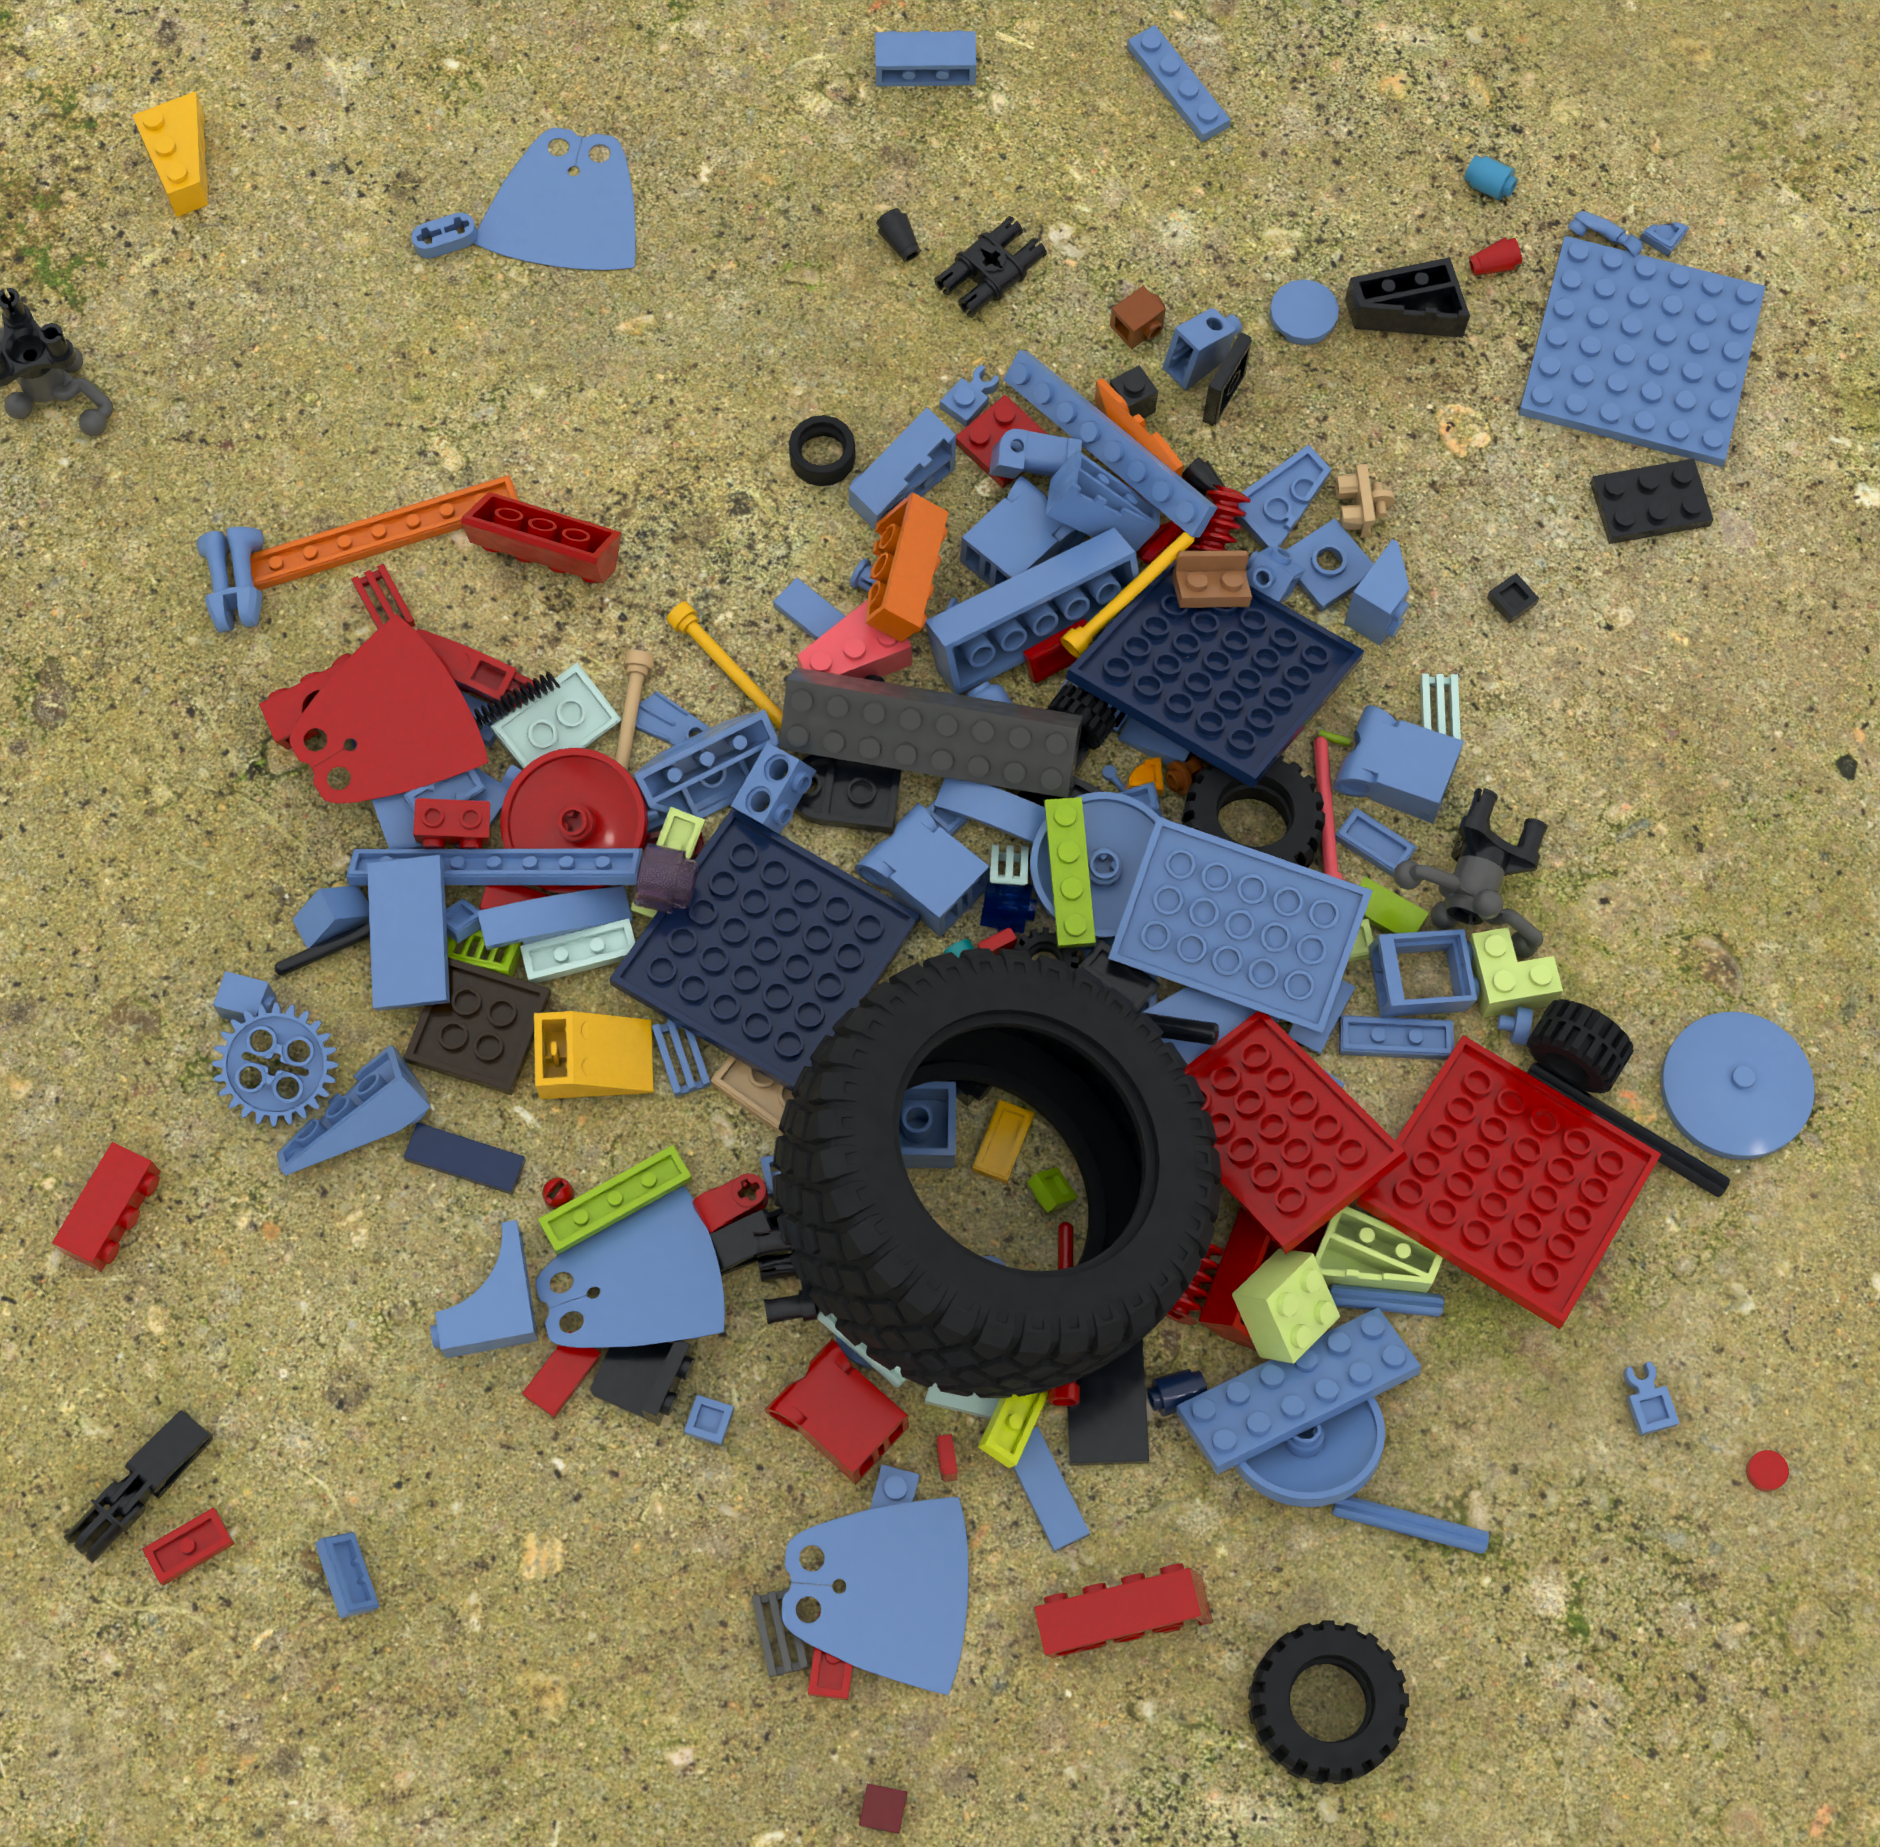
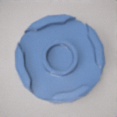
M1302 279L1290 281L1278 289L1272 298L1269 316L1272 327L1277 333L1279 331L1284 335V339L1295 344L1309 345L1319 343L1330 332L1332 333L1337 324L1339 306L1336 297L1327 287L1317 281Z

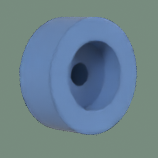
M1517 1006L1513 1017L1500 1014L1497 1029L1510 1031V1043L1526 1046L1532 1025L1533 1009Z

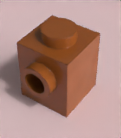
M1142 286L1112 307L1110 327L1133 349L1146 339H1154L1163 330L1165 305L1158 295L1151 294Z

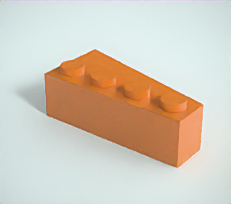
M914 492L876 523L875 532L881 535V539L874 542L873 554L879 557L871 567L870 578L876 580V582L868 592L865 620L866 624L900 642L906 640L913 633H919L925 625L927 615L924 613L926 604L934 590V586L931 583L941 561V557L938 554L948 532V528L945 525L949 512Z

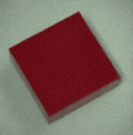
M867 1783L859 1826L900 1834L907 1791Z

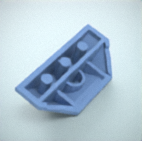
M765 709L723 721L657 754L634 772L633 776L649 808L668 813L670 807H673L699 818H704L732 804L766 743L768 742L778 748L780 741Z

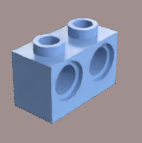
M767 742L733 800L731 807L781 834L783 828L791 821L794 809L802 795L810 788L816 770ZM770 801L769 806L765 809L766 804Z

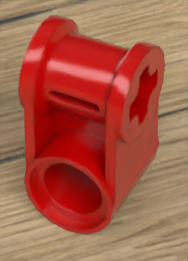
M746 1173L720 1187L702 1193L692 1201V1205L710 1234L765 1209L769 1196L764 1181L755 1174ZM751 1188L756 1194V1199L750 1201L747 1196L745 1197L744 1190Z

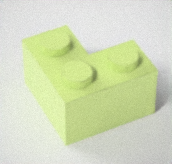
M1509 927L1471 934L1469 939L1473 949L1471 967L1473 976L1477 977L1480 991L1477 1000L1482 1018L1514 1013L1517 1006L1530 1009L1548 1007L1552 1001L1559 999L1563 988L1554 956L1517 962Z

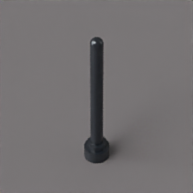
M367 922L277 962L274 966L275 972L280 976L286 975L370 938V923Z

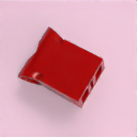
M833 1338L810 1361L805 1377L787 1385L765 1408V1412L772 1418L800 1432L805 1439L855 1485L909 1428L908 1415L856 1368L852 1367L846 1355Z

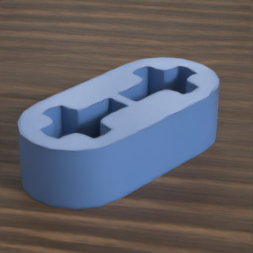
M454 213L417 226L411 235L415 251L419 256L427 259L466 248L472 245L478 236L474 220L466 213ZM463 227L465 232L458 234L457 228ZM431 237L432 243L426 244L424 239Z

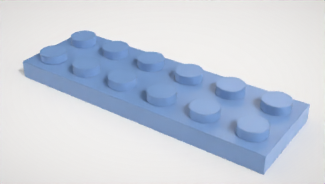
M1379 1307L1324 1333L1294 1364L1269 1360L1177 1405L1176 1414L1218 1475L1419 1375L1421 1365Z

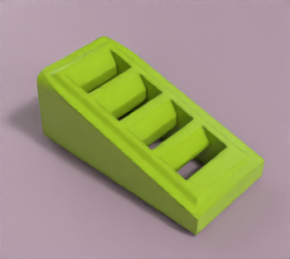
M478 930L466 938L460 954L453 953L457 942L450 936L447 939L449 958L513 977L522 954L520 948L522 942L491 949L488 959H481L486 948L482 930ZM473 941L478 942L474 957L468 956ZM501 949L504 950L505 953L503 955L501 963L495 962L499 950Z

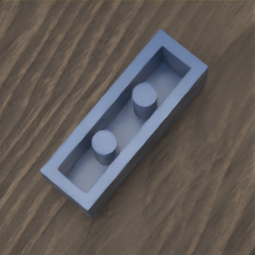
M924 30L920 32H875L876 86L976 85L975 31L931 32Z

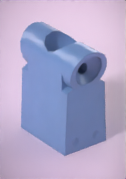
M1020 476L1011 488L1007 498H1003L962 536L960 562L990 587H994L1081 544L1087 537V534L1047 516L1048 498L1026 478Z
M1366 706L1354 732L1356 747L1342 761L1333 788L1347 796H1369L1372 801L1434 824L1458 763L1464 741L1403 720L1396 721L1386 711L1376 706Z
M917 803L897 823L892 836L876 844L855 865L856 872L864 880L878 888L888 890L897 901L920 914V920L939 937H942L990 887V866L944 829L937 827L928 811L920 803Z

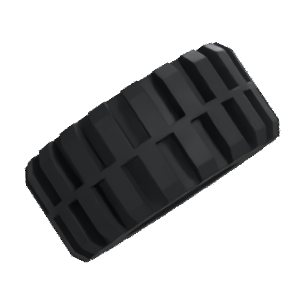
M1281 755L1253 788L1211 764L1210 769L1203 767L1196 775L1195 783H1191L1187 792L1181 822L1182 825L1309 868L1323 835L1325 813L1322 812L1324 802L1321 793H1314L1316 783L1310 775L1303 777L1301 775L1302 767L1295 761L1290 765L1283 762L1284 755ZM1241 799H1255L1265 802L1273 807L1283 818L1286 825L1285 836L1267 846L1253 847L1241 844L1233 840L1222 829L1218 821L1219 811L1227 804Z
M1322 1620L1319 1624L1312 1625L1307 1623L1298 1626L1296 1630L1290 1633L1287 1632L1276 1641L1265 1653L1253 1674L1254 1679L1249 1687L1248 1699L1251 1700V1709L1248 1713L1250 1723L1255 1725L1257 1731L1255 1737L1260 1747L1264 1745L1271 1754L1268 1757L1276 1765L1280 1763L1287 1768V1773L1297 1779L1304 1777L1310 1779V1783L1320 1785L1324 1783L1336 1785L1346 1783L1355 1778L1358 1779L1385 1761L1389 1754L1395 1750L1400 1742L1398 1739L1401 1733L1405 1731L1408 1718L1405 1717V1711L1409 1707V1693H1404L1403 1683L1406 1682L1402 1669L1397 1671L1392 1662L1395 1656L1389 1648L1384 1651L1377 1644L1379 1640L1370 1632L1367 1635L1358 1632V1626L1345 1623L1341 1626L1335 1625L1334 1620ZM1319 1664L1338 1666L1351 1674L1363 1691L1366 1702L1364 1719L1357 1731L1346 1739L1334 1742L1315 1739L1299 1726L1292 1714L1290 1694L1293 1684L1304 1670Z

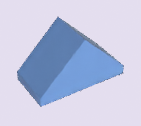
M359 885L318 889L292 921L306 947L310 948L369 922V903Z

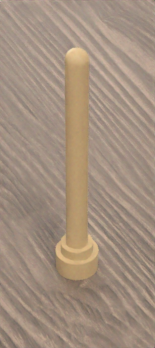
M642 650L627 651L624 661V669L627 670L626 675L629 677L615 761L627 770L643 680L647 679L648 674L652 672L654 656Z

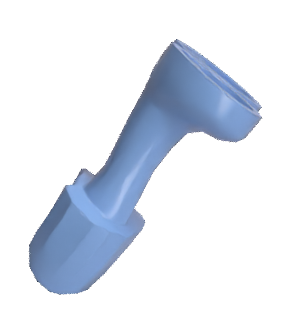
M230 527L226 530L227 537L222 532L211 531L203 534L196 540L198 553L207 559L213 593L206 595L205 602L214 626L219 633L234 629L233 610H238L240 620L245 628L258 626L262 592L254 587L250 560L251 553L257 552L263 547L264 536L259 529ZM229 548L235 579V587L230 588L226 564Z

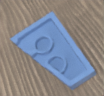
M1307 445L1241 492L1249 497L1251 502L1239 503L1238 507L1246 512V516L1235 518L1263 549L1270 546L1280 547L1329 478L1331 468L1310 445Z

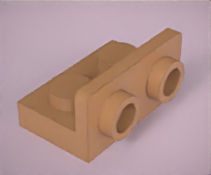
M1229 550L1178 552L1172 579L1179 608L1249 607L1252 595L1245 572L1249 559L1248 552Z

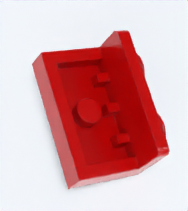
M417 798L415 800L413 830L416 843H422V848L445 849V844L460 845V849H482V846H491V805L488 801Z

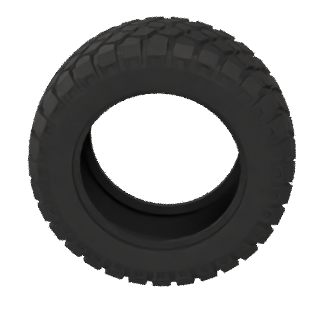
M989 948L963 950L959 958L952 952L926 959L923 962V967L915 963L891 976L889 983L884 981L859 1000L860 1007H851L834 1024L832 1029L835 1034L832 1037L829 1035L824 1036L809 1057L812 1061V1066H804L792 1091L795 1099L787 1100L778 1129L784 1135L778 1136L775 1141L772 1166L781 1171V1174L775 1175L772 1178L774 1205L783 1208L784 1213L777 1217L784 1245H793L795 1252L789 1259L800 1281H810L813 1286L809 1292L812 1300L825 1317L831 1313L834 1314L837 1318L835 1328L854 1346L864 1343L867 1346L866 1355L888 1370L895 1369L898 1366L901 1368L900 1373L903 1378L925 1387H931L936 1383L941 1392L965 1397L972 1396L974 1392L979 1398L1012 1397V1394L1021 1397L1069 1384L1102 1368L1143 1339L1174 1307L1201 1267V1259H1204L1215 1232L1213 1223L1218 1218L1221 1191L1217 1186L1221 1180L1220 1153L1216 1148L1212 1147L1215 1145L1217 1137L1211 1114L1201 1109L1206 1101L1195 1077L1184 1073L1188 1066L1173 1043H1164L1160 1037L1164 1032L1146 1013L1137 1014L1132 1010L1134 1002L1114 987L1106 991L1101 987V979L1080 968H1077L1073 973L1068 971L1066 963L1044 955H1039L1035 961L1031 959L1027 951L1002 948L998 955L995 956ZM939 1080H967L984 1083L1002 1089L1026 1102L1056 1129L1071 1150L1078 1164L1087 1194L1088 1230L1082 1255L1076 1266L1051 1271H1030L1007 1267L992 1262L967 1249L952 1238L933 1219L917 1196L909 1180L902 1158L899 1120L903 1096L906 1090Z

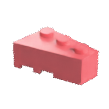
M867 599L797 655L798 668L863 679L868 675L882 677L912 665V646L908 638L900 642L865 623Z

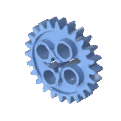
M274 1003L272 1013H268L265 1006L259 1004L258 1016L255 1017L250 1011L244 1010L246 1022L242 1024L232 1019L230 1022L235 1032L232 1034L222 1031L220 1033L221 1036L228 1042L226 1046L214 1047L217 1052L223 1054V1059L213 1061L212 1065L222 1068L223 1073L215 1076L213 1079L218 1082L225 1081L227 1085L219 1092V1095L232 1094L234 1098L228 1107L231 1109L242 1104L244 1106L241 1113L242 1118L247 1117L252 1111L256 1112V1124H260L265 1115L270 1116L271 1125L276 1126L279 1116L283 1115L289 1125L293 1123V1112L296 1111L303 1119L307 1118L305 1106L309 1104L311 1107L319 1109L320 1104L315 1097L317 1095L329 1097L330 1093L323 1085L325 1082L334 1083L337 1080L327 1074L328 1069L339 1066V1063L328 1060V1055L336 1052L337 1047H325L324 1044L332 1036L331 1033L319 1035L317 1030L320 1028L322 1021L318 1020L311 1025L308 1024L310 1012L306 1010L298 1018L295 1016V1005L292 1004L286 1013L281 1012L279 1003ZM261 1029L268 1031L273 1038L271 1048L265 1052L256 1050L252 1044L254 1033ZM296 1040L305 1041L310 1048V1055L303 1062L293 1060L289 1054V1048ZM247 1052L271 1059L278 1053L281 1055L280 1061L282 1063L308 1069L309 1074L303 1076L287 1070H277L276 1074L273 1075L270 1073V1066L245 1060L242 1054ZM249 1066L257 1068L262 1075V1081L256 1088H248L242 1083V1072ZM284 1077H292L299 1084V1092L294 1098H285L279 1092L278 1086Z

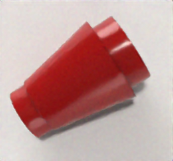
M1504 237L1475 255L1470 256L1469 264L1474 276L1515 270V266L1522 264V255L1516 239L1511 238L1507 240Z

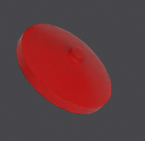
M585 748L559 749L544 754L532 761L512 782L502 805L500 818L501 837L505 849H643L648 829L647 806L634 777L625 767L611 757ZM611 885L536 886L552 893L566 894L608 888Z

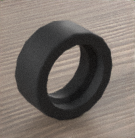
M826 415L812 416L800 422L792 431L789 440V455L792 469L806 483L817 486L834 485L845 479L852 471L856 459L854 435L847 424L838 418ZM820 436L834 438L843 447V453L839 460L832 464L821 466L811 464L805 460L801 450L808 440Z

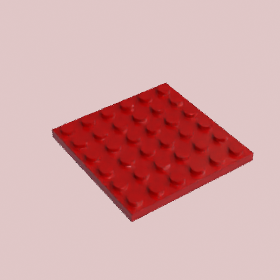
M1462 1035L1395 1140L1405 1150L1407 1159L1360 1195L1356 1205L1560 1330L1660 1158L1661 1153Z

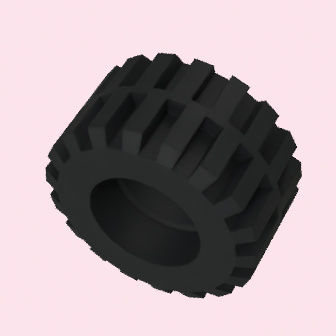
M1564 999L1554 1000L1549 1004L1527 1039L1529 1052L1540 1065L1583 1091L1599 1094L1611 1090L1634 1051L1633 1043L1629 1040L1628 1035L1609 1017L1587 1005Z

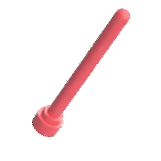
M1318 736L1313 741L1317 792L1322 795L1324 802L1322 812L1325 813V825L1321 838L1323 873L1346 881L1342 878V874L1338 872L1328 741L1325 737Z

